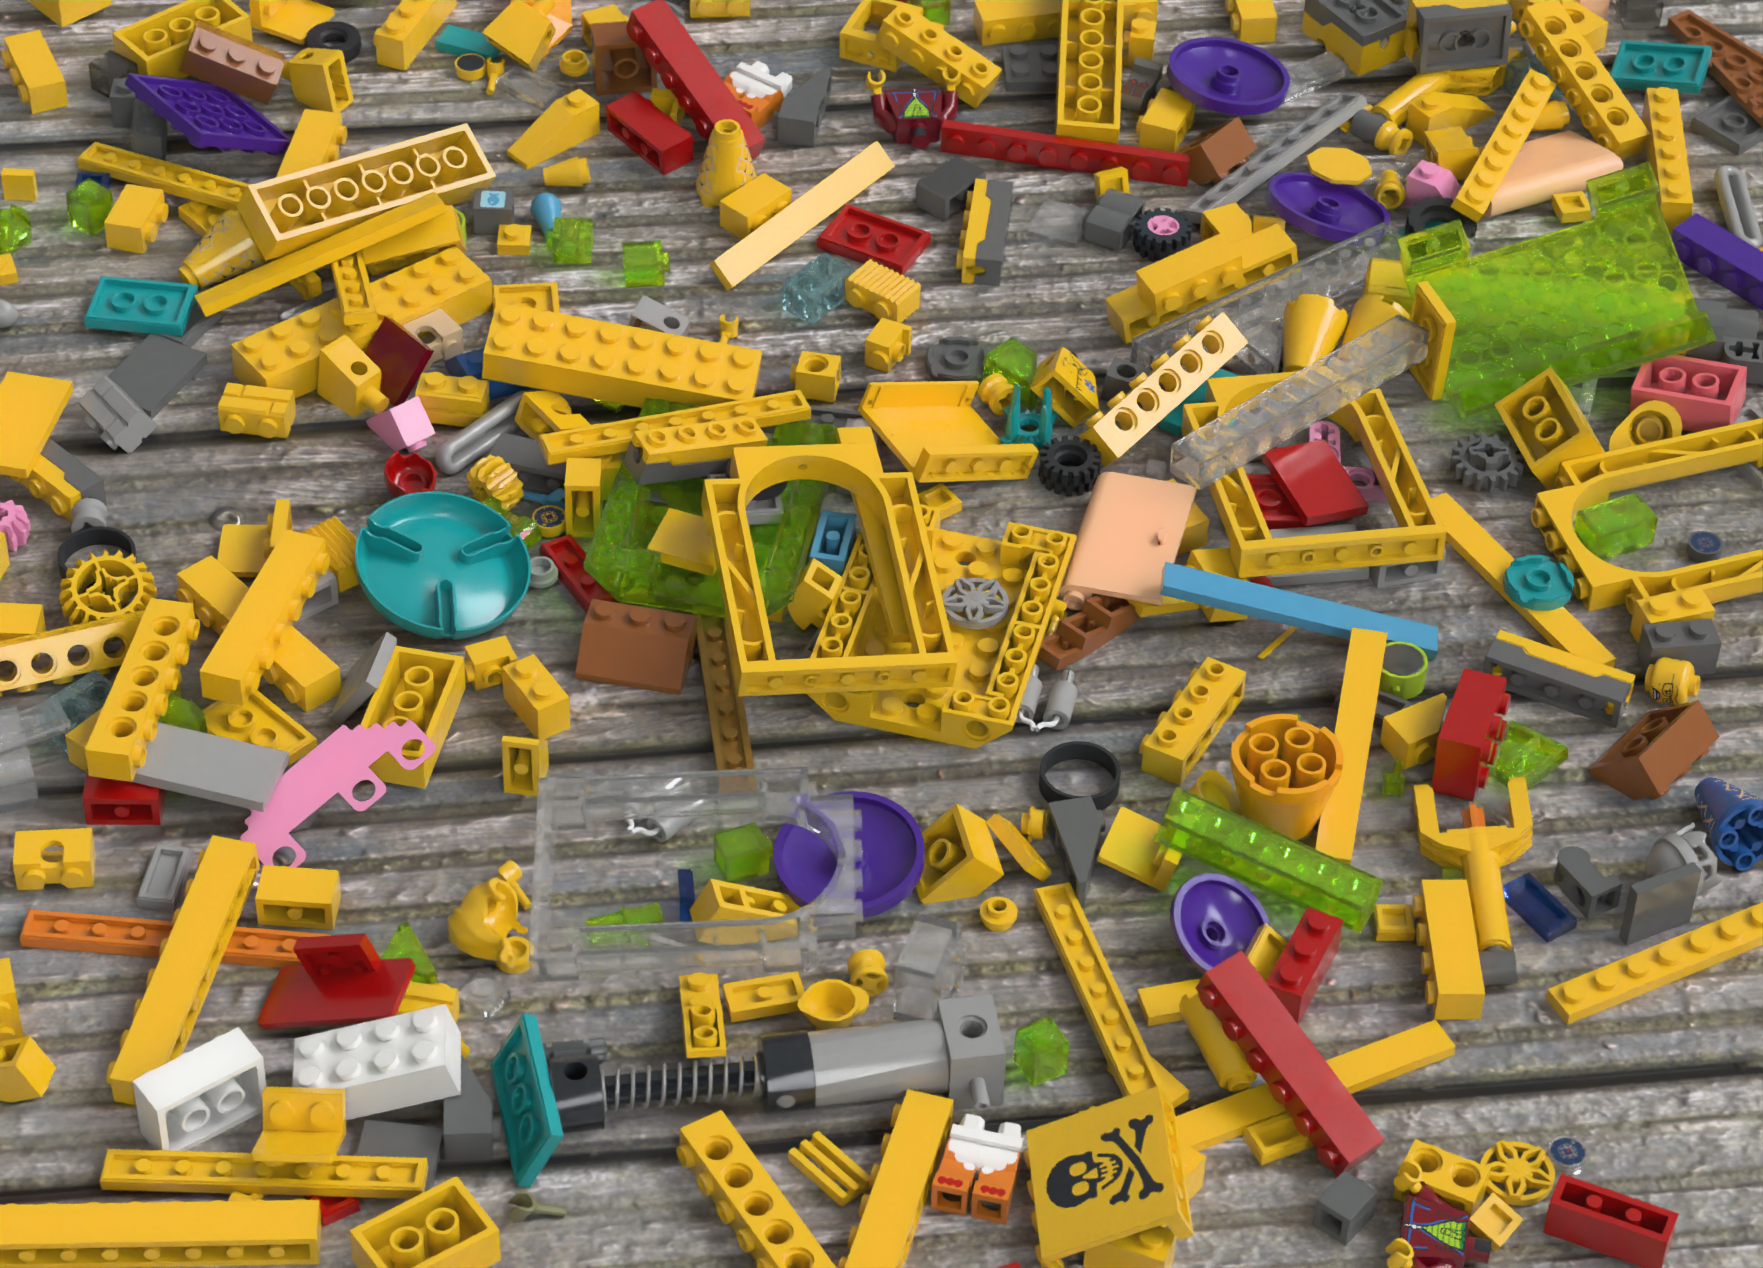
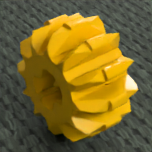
M488 455L485 458H481L466 474L469 481L467 486L472 490L473 497L499 514L510 511L524 496L523 483L517 477L518 472L513 471L510 463H505L500 456Z

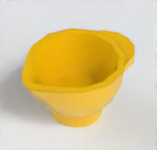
M825 979L812 984L800 997L797 1006L817 1031L848 1028L856 1016L864 1013L869 1007V996L860 987L852 986L842 980Z

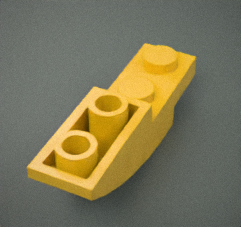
M697 972L691 975H679L681 1024L686 1058L727 1056L718 974Z

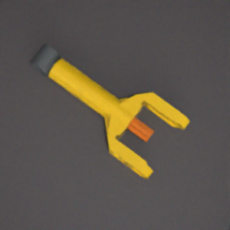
M1509 47L1507 64L1484 66L1477 69L1466 68L1421 74L1416 69L1417 75L1376 104L1370 111L1365 109L1359 110L1353 117L1350 132L1352 135L1374 145L1376 134L1385 122L1391 120L1398 126L1407 120L1409 102L1428 93L1441 92L1489 96L1519 72L1524 61V54Z
M1525 776L1510 777L1507 783L1510 797L1507 807L1511 828H1507V825L1486 827L1483 808H1477L1476 804L1472 803L1469 804V809H1462L1461 811L1463 829L1447 830V833H1439L1433 788L1428 784L1413 785L1420 853L1441 867L1462 871L1463 879L1467 880L1484 986L1517 983L1515 951L1512 949L1500 867L1516 861L1533 845V821Z

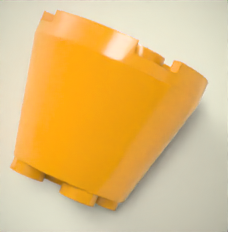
M1271 714L1256 718L1245 724V730L1232 742L1230 765L1243 820L1246 826L1256 834V839L1262 844L1271 845L1275 842H1292L1308 838L1312 835L1316 822L1341 778L1344 761L1343 749L1339 740L1325 726L1319 729L1311 724L1298 721V715Z

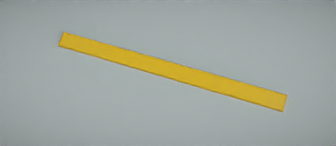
M1290 626L1257 657L1264 659L1298 627Z

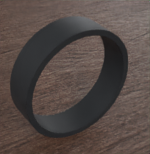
M100 526L79 530L62 542L57 554L61 579H66L68 568L65 566L68 558L78 550L92 545L119 547L129 555L133 554L137 564L136 548L131 537L123 531L111 527ZM96 581L88 585L82 593H85L86 589L93 586Z
M1071 741L1053 747L1044 755L1040 763L1039 789L1043 798L1048 803L1086 797L1074 796L1059 791L1049 783L1045 776L1047 771L1054 765L1073 759L1097 763L1104 767L1114 779L1112 785L1105 791L1090 795L1096 809L1103 810L1115 801L1119 793L1121 769L1115 756L1107 749L1090 742Z

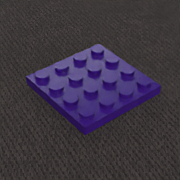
M128 74L125 85L135 93V98L150 105L153 108V113L168 120L171 123V128L187 136L189 143L195 147L206 149L207 146H212L224 151H230L233 148L247 153L264 151L274 156H277L278 153L286 154L292 139L232 91L203 81Z

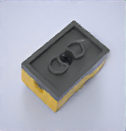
M1305 0L1302 32L1316 43L1325 44L1326 51L1335 58L1344 59L1345 66L1357 76L1364 75L1406 57L1404 45L1407 14L1391 1Z
M1408 0L1404 51L1420 74L1507 64L1513 9L1506 0Z

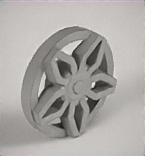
M958 578L945 590L942 597L947 619L953 624L967 629L992 627L1005 618L1009 608L1008 595L995 579ZM953 611L963 612L966 618L958 616ZM986 614H994L991 617L982 619Z

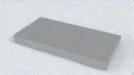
M157 722L156 738L153 742L149 741L146 748L145 764L142 768L138 767L133 782L264 812L289 762V752Z

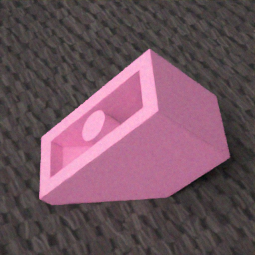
M1421 160L1407 176L1406 195L1403 206L1413 207L1414 203L1428 197H1447L1454 200L1461 186L1450 170L1442 168L1435 163Z
M418 396L366 420L368 426L395 452L405 447L409 453L427 445L425 438L435 434Z

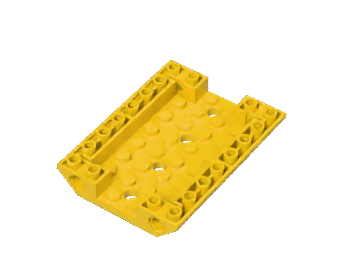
M920 504L942 597L945 590L958 578L995 579L1008 595L1009 608L1007 615L998 624L984 629H967L957 626L948 620L958 662L953 687L807 693V695L835 721L976 749L1013 730L1077 540V535L1013 522L1008 523L1002 541L940 529L941 508ZM860 530L842 575L843 578L833 598L810 658L910 654L911 642L891 643ZM966 561V562H970V564H969V565H961V564H959V562ZM953 611L958 616L966 618L963 612ZM986 614L982 619L991 617L994 614ZM918 703L920 705L916 708L907 706L906 704Z

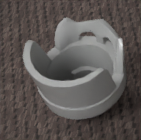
M1694 822L1656 840L1646 859L1645 872L1647 879L1695 862L1701 869L1696 895L1717 886L1722 881L1716 875L1717 857L1705 843L1706 833L1692 831L1695 827ZM1693 848H1698L1702 851L1704 856L1701 860L1698 861ZM1703 866L1708 867V874L1702 868Z

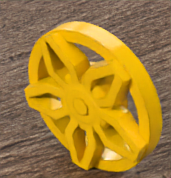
M1502 1140L1496 1142L1493 1147L1488 1149L1481 1159L1480 1164L1490 1168L1486 1191L1490 1195L1494 1192L1506 1204L1514 1206L1536 1204L1544 1200L1553 1188L1555 1169L1553 1163L1546 1155V1151L1539 1146L1535 1147L1523 1142H1506ZM1504 1153H1507L1511 1158L1508 1159ZM1518 1153H1523L1521 1158H1518ZM1497 1157L1496 1162L1489 1163L1492 1158ZM1532 1157L1536 1159L1535 1161L1530 1163L1526 1161ZM1540 1165L1544 1167L1546 1173L1539 1169ZM1492 1181L1503 1183L1506 1192L1496 1187ZM1528 1187L1531 1189H1541L1536 1193L1523 1195Z

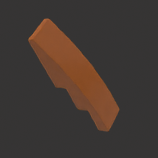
M1100 594L1085 600L1082 612L1060 620L1056 633L1043 638L1037 658L1053 670L1058 671L1102 647L1131 626L1140 616L1135 611V607L1126 599Z

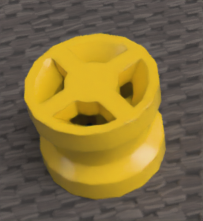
M1390 120L1385 122L1378 130L1374 146L1380 151L1387 150L1390 156L1400 159L1410 148L1413 133L1406 128L1399 129L1398 125Z
M995 373L982 381L977 393L983 403L989 404V408L995 415L1001 416L1004 415L1003 409L1008 406L1010 407L1014 386L1008 384V380L1002 374Z
M862 949L850 955L847 960V969L851 976L850 985L860 987L867 992L869 997L883 993L888 987V975L884 971L886 963L883 954L873 949Z

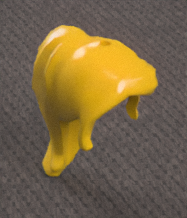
M495 877L469 889L462 900L461 906L453 908V913L449 915L447 928L449 941L460 951L476 958L500 962L509 969H512L515 966L516 956L509 941L505 938H507V934L511 930H516L518 934L525 935L528 933V929L521 926L520 922L517 921L518 898L510 884Z

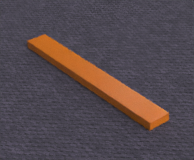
M28 909L19 938L21 947L159 958L161 943L164 938H169L171 934L172 921ZM235 926L221 963L272 968L302 965L293 951L297 939L331 936V934Z

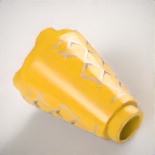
M723 119L715 124L697 175L696 191L701 198V204L708 208L720 207V200L757 177L743 130L738 122L731 119Z
M229 209L218 218L182 261V266L177 269V273L184 284H195L199 289L261 267L267 263V260L264 259L239 210L233 211Z

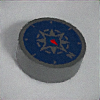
M1697 531L1689 536L1686 551L1697 562L1703 563L1717 560L1721 556L1723 542L1719 536L1712 532Z

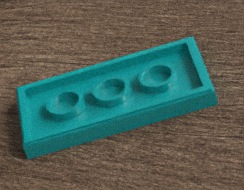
M523 1013L490 1063V1069L515 1183L519 1187L530 1188L564 1135L536 1015Z

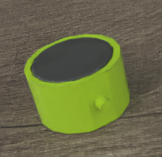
M1400 641L1386 643L1379 690L1404 700L1414 698L1422 693L1425 687L1428 658L1424 651L1412 643Z

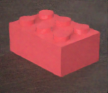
M1648 350L1631 388L1630 413L1644 402L1658 400L1666 402L1676 409L1681 417L1682 431L1700 432L1735 424L1745 401L1747 367Z

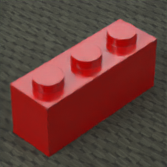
M636 90L605 106L608 131L663 176L694 160V139L691 133L679 126L668 114H664L654 106L651 100L644 98Z
M1307 907L1266 982L1298 1025L1339 950L1343 919Z
M1561 1173L1549 1202L1543 1233L1643 1268H1662L1672 1243L1679 1213Z

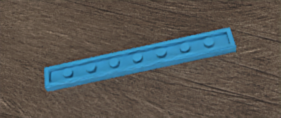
M1165 562L1162 570L1160 595L1348 640L1351 637L1352 627L1388 633L1386 643L1400 641L1415 644L1431 660H1434L1438 652V627L1169 562Z

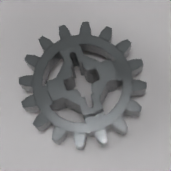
M1481 433L1480 438L1470 434L1467 441L1459 439L1457 447L1452 448L1450 470L1455 471V479H1464V487L1471 484L1475 485L1476 492H1479L1482 488L1487 489L1489 493H1493L1494 488H1499L1505 492L1507 491V485L1515 487L1518 479H1522L1525 459L1523 455H1520L1518 446L1511 447L1512 440L1510 439L1502 442L1499 440L1498 434H1495L1493 437H1487L1485 433Z

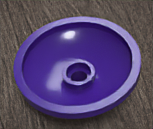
M1204 873L1192 877L1177 890L1171 903L1170 924L1174 939L1185 958L1203 974L1242 950L1245 953L1258 927L1265 923L1271 927L1268 916L1255 895L1240 882L1222 874Z

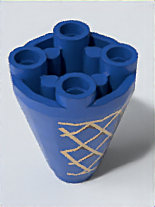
M1714 777L1702 780L1695 788V802L1715 855L1727 865L1735 866L1740 871L1750 869L1756 862L1763 859V800L1724 780Z

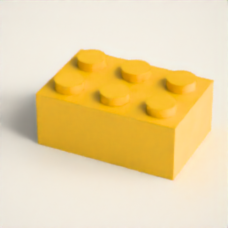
M1551 367L1494 404L1529 468L1547 490L1555 487V479L1559 475L1561 462L1605 452L1569 389Z
M457 1176L349 1230L352 1261L357 1268H488L501 1261L500 1232L498 1227Z

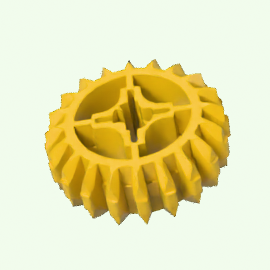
M105 548L100 557H96L90 551L87 562L77 558L75 562L76 568H68L66 579H62L60 584L61 594H59L60 604H62V613L65 618H69L71 626L146 610L150 599H156L157 596L154 577L151 572H147V566L144 562L136 564V558L133 554L124 559L123 553L120 550L114 556H109ZM96 581V583L93 586L87 588L86 592L82 594V592L88 585ZM135 597L134 600L128 606L121 609V607L125 603L131 601L130 598ZM111 637L109 640L113 642L115 637Z

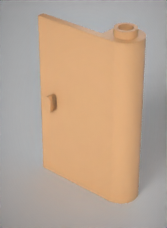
M1571 130L1524 142L1483 217L1489 218L1552 200L1553 194L1585 191L1617 182L1623 172L1622 160L1614 152Z
M1115 472L1100 474L1096 479L1058 593V599L1065 602L1067 608L1071 610H1083L1085 600L1092 598L1093 593L1161 605L1164 595H1160L1162 570L1165 562L1175 563L1195 500L1197 486Z

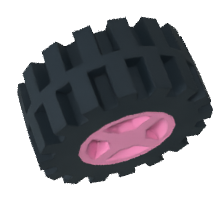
M1155 208L1153 212L1150 209L1146 210L1145 215L1141 213L1135 221L1133 238L1135 251L1137 253L1140 252L1142 258L1149 257V261L1154 262L1189 248L1192 233L1191 221H1188L1186 215L1181 216V212L1176 210L1173 213L1169 208H1165V211H1161L1160 208Z

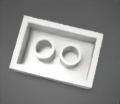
M237 1027L215 1037L212 1041L190 1052L181 1054L176 1059L154 1070L144 1073L141 1077L133 1080L140 1133L154 1150L188 1151L263 1112L262 1091L266 1087L263 1056L240 1028Z

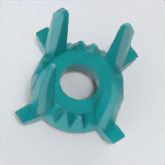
M1015 385L1012 390L1010 407L1008 406L1003 409L1007 419L1004 428L1006 437L999 438L1002 444H1033L1041 450L1046 442L1051 444L1050 440L1053 436L1052 425L1058 417V413L1052 411L1051 390L1048 387L1044 388L1041 413L1037 414L1035 409L1030 413L1028 408L1025 412H1020V385ZM1030 424L1038 429L1033 432H1027L1020 427Z

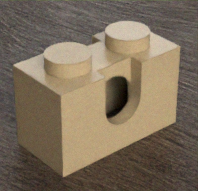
M441 308L402 325L414 336L423 331L432 332L418 338L434 351L422 373L440 359L445 363V361L454 356L464 354L463 329Z

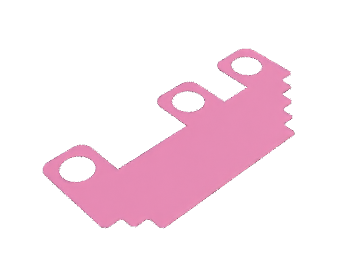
M408 720L402 726L391 722L385 728H382L378 723L369 729L358 725L353 730H350L346 725H342L281 776L264 812L249 809L252 813L245 819L248 830L241 835L240 839L256 843L259 860L264 865L275 866L272 857L276 850L281 847H291L295 851L296 857L294 862L288 867H298L305 861L306 852L292 838L289 832L337 792L356 811L366 810L386 792L385 784L369 768L372 763L388 751L404 769L413 770L435 752V744L412 720ZM412 739L421 740L425 745L423 755L416 760L405 759L402 755L404 744ZM363 780L373 782L376 790L372 798L367 801H357L354 799L352 790L358 782Z

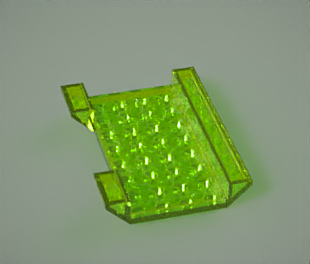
M1649 161L1586 180L1585 184L1592 220L1473 257H1469L1471 248L1460 219L1396 239L1403 275L1412 303L1417 283L1428 281L1457 321L1444 392L1460 420L1496 409L1495 403L1549 367L1555 371L1567 387L1716 342L1706 310H1698L1657 202L1660 189Z

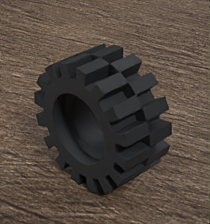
M1068 435L1062 436L1061 441L1053 438L1051 439V444L1046 442L1040 451L1039 477L1041 484H1046L1045 488L1049 491L1055 488V494L1058 495L1065 491L1066 496L1072 497V492H1076L1080 496L1084 495V489L1089 493L1093 490L1096 479L1100 475L1101 453L1097 451L1098 447L1095 444L1090 446V441L1087 439L1079 442L1078 436H1073V440H1068ZM1063 465H1074L1077 467H1067Z

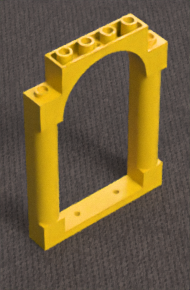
M1337 368L1207 379L1205 403L1183 404L1181 433L1190 455H1196L1226 530L1230 541L1229 555L1238 578L1443 560L1447 532L1380 388L1347 391ZM1263 406H1267V409L1276 407L1305 410L1335 421L1349 432L1355 442L1361 441L1399 528L1272 539L1227 428L1236 419L1249 413L1260 411Z
M1763 418L1560 463L1559 475L1555 479L1556 489L1536 494L1535 506L1531 510V520L1534 527L1539 528L1543 534L1547 549L1550 552L1553 551L1557 560L1566 565L1572 572L1575 582L1574 594L1577 599L1582 600L1588 612L1626 603L1629 613L1633 615L1635 602L1638 599L1701 587L1711 604L1763 592V549L1667 571L1640 572L1617 567L1595 556L1578 539L1572 525L1574 520L1586 509L1608 501L1609 493L1753 462L1756 468L1763 467Z
M871 443L733 447L730 465L731 479H704L701 507L706 533L711 535L733 649L732 668L738 697L953 687L958 662L913 473H878ZM800 479L819 480L835 484L864 500L875 513L880 527L885 528L912 644L910 654L776 660L745 510L748 503L767 487L785 481Z

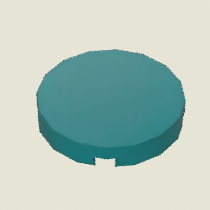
M1526 555L1516 558L1511 562L1510 567L1506 569L1503 579L1504 590L1509 598L1518 605L1535 611H1551L1564 606L1570 601L1575 584L1573 574L1566 565L1560 561L1558 565L1550 562V557L1544 555Z

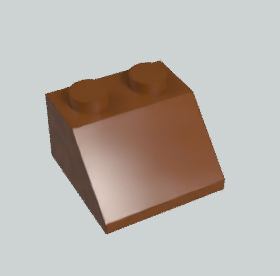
M1238 116L1200 133L1178 149L1176 153L1191 155L1189 180L1199 185L1211 180L1214 184H1217L1230 175L1228 170L1231 168L1236 170L1249 161L1247 156L1255 151L1257 147Z

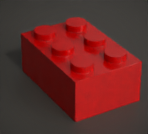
M1464 668L1437 739L1431 787L1435 793L1474 802L1478 789L1486 788L1490 768L1487 765H1494L1499 744L1495 743L1496 741H1503L1507 727V721L1502 720V715L1507 714L1511 694L1505 693L1507 678Z

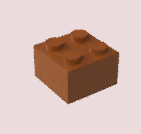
M628 21L591 24V63L596 96L625 94L635 90L637 92H650L652 88H657V71L647 63L643 51L628 36L626 29Z

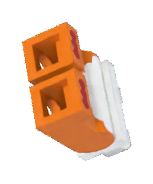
M756 61L751 66L741 62L736 66V71L730 72L724 80L726 86L758 130L773 118L775 110H780L783 99L792 90L791 75L781 72L776 77L769 74L767 65Z
M965 1114L959 1125H952L950 1138L946 1144L940 1168L935 1173L932 1182L931 1209L966 1216L972 1197L971 1218L1006 1225L1022 1164L1023 1138H1021V1126L1004 1122L1000 1124L998 1133L985 1131L984 1119L977 1115ZM946 1192L962 1197L960 1201L953 1202L946 1200L942 1193ZM984 1200L1001 1204V1208L989 1210L981 1202Z

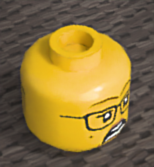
M1662 657L1655 664L1649 665L1645 677V691L1650 693V697L1654 702L1675 706L1688 703L1691 696L1697 697L1701 679L1700 676L1695 675L1694 666L1689 661Z

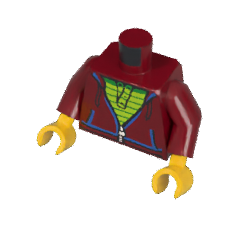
M947 66L943 69L942 81L946 86V91H943V87L889 89L884 90V93H882L881 88L886 79L884 71L879 70V82L871 79L869 71L865 79V86L873 92L870 99L874 121L886 132L891 133L898 144H912L915 149L922 150L927 148L930 143H937L940 141L943 120L954 121L957 117L958 92L955 91V88L961 81L959 67H957V76L952 79L946 76Z
M1408 1160L1398 1167L1400 1174L1394 1177V1186L1399 1191L1409 1189L1410 1192L1405 1197L1399 1238L1395 1239L1385 1248L1386 1252L1392 1255L1387 1259L1388 1268H1463L1465 1260L1488 1264L1491 1240L1468 1236L1470 1217L1468 1213L1454 1208L1438 1197L1424 1181H1421L1423 1172L1415 1161Z

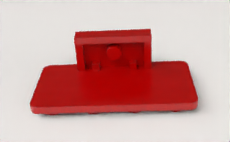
M365 933L298 938L293 951L302 965L285 966L279 971L257 1022L262 1029L359 1024L395 1016L416 969V965L411 958L381 960Z

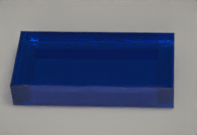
M1529 872L1503 885L1505 903L1547 943L1576 928L1578 919Z

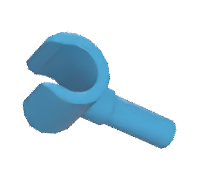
M562 488L556 489L549 495L523 490V499L539 502L544 506L552 505L563 510L565 509V503L562 501L565 498V490Z

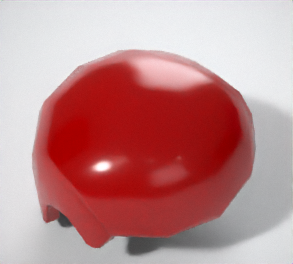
M397 451L385 461L384 483L389 494L394 498L411 493L433 492L435 490L437 472L432 463L417 452H413L410 455H401Z

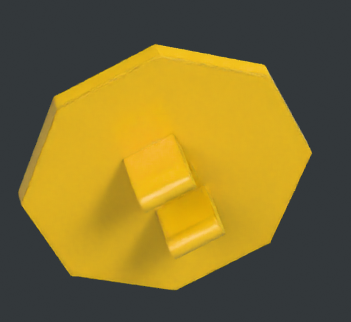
M1320 147L1306 157L1311 174L1331 184L1358 185L1372 176V170L1367 158L1347 148Z

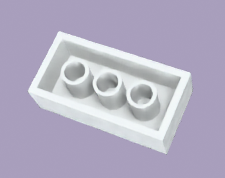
M446 1004L295 1038L293 1087L345 1089L346 1120L461 1095V1032Z

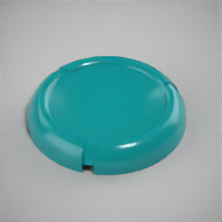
M417 492L386 502L368 517L367 527H361L355 546L356 575L369 602L393 624L413 634L432 639L458 640L476 637L497 628L507 621L518 609L526 595L531 577V562L523 539L519 534L512 537L509 533L512 525L501 514L479 501L447 492Z

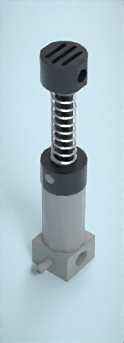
M992 994L938 999L937 1018L810 1032L801 1030L759 1035L757 1051L752 1056V1061H744V1057L741 1055L739 1058L740 1062L729 1063V1059L725 1057L724 1064L714 1065L713 1060L710 1058L709 1065L698 1066V1062L694 1060L693 1067L683 1068L682 1063L679 1062L678 1069L668 1070L667 1065L664 1063L660 1071H652V1067L648 1065L647 1072L637 1073L636 1068L633 1066L631 1074H621V1070L617 1068L616 1075L606 1076L605 1071L600 1070L597 1054L549 1059V1074L563 1134L604 1130V1113L607 1111V1106H610V1109L616 1112L618 1105L625 1104L626 1108L630 1111L634 1103H641V1106L646 1109L651 1101H656L657 1105L662 1107L665 1100L669 1099L677 1106L680 1098H687L689 1103L693 1104L697 1096H702L708 1102L711 1095L716 1094L723 1101L727 1093H733L739 1099L744 1091H748L752 1097L756 1095L761 1097L766 1114L809 1110L819 1106L905 1097L907 1089L927 1094L944 1093L945 1098L954 1100L953 1110L975 1108L976 1110L984 1111L990 1106L1003 1105L1006 1050Z

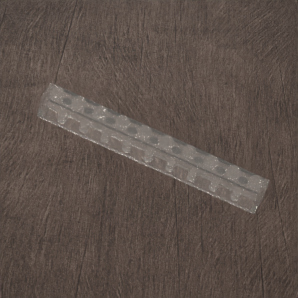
M1384 222L1132 338L1130 362L1153 371L1150 365L1165 352L1168 356L1174 353L1175 350L1172 345L1185 334H1188L1191 338L1196 333L1193 327L1207 315L1213 319L1222 312L1225 313L1244 338L1249 341L1283 325V312L1286 304L1290 299L1291 302L1297 300L1298 295L1318 294L1336 300L1364 287L1366 269L1372 257L1402 261L1405 239ZM1202 344L1203 349L1208 353L1207 348ZM1180 363L1182 369L1185 371V366L1182 363Z
M1399 314L1174 442L1171 446L1169 472L1198 490H1202L1415 364L1422 362L1426 359L1428 353L1429 330Z

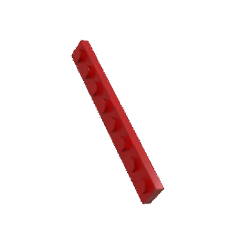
M945 119L941 126L940 152L1091 174L1124 167L1128 170V179L1187 187L1189 180L1190 154Z

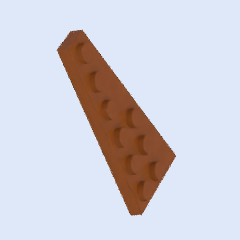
M1689 9L1669 17L1666 28L1681 44L1712 46V56L1707 71L1763 127V54Z

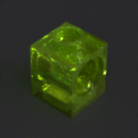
M555 218L553 231H547V250H553V263L592 264L594 249L593 219Z

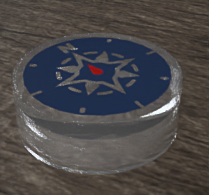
M1560 1136L1549 1143L1546 1155L1553 1163L1555 1173L1573 1176L1579 1174L1585 1168L1588 1152L1586 1146L1580 1140L1570 1136Z

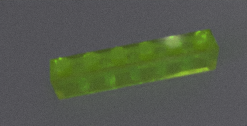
M1176 787L1153 838V841L1305 910L1307 907L1341 918L1343 919V927L1358 934L1361 933L1374 911L1384 881L1179 787Z

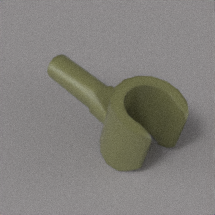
M526 1190L519 1191L508 1201L509 1204L517 1205L507 1214L508 1218L514 1222L523 1221L530 1213L562 1217L567 1215V1207L537 1202L534 1196Z

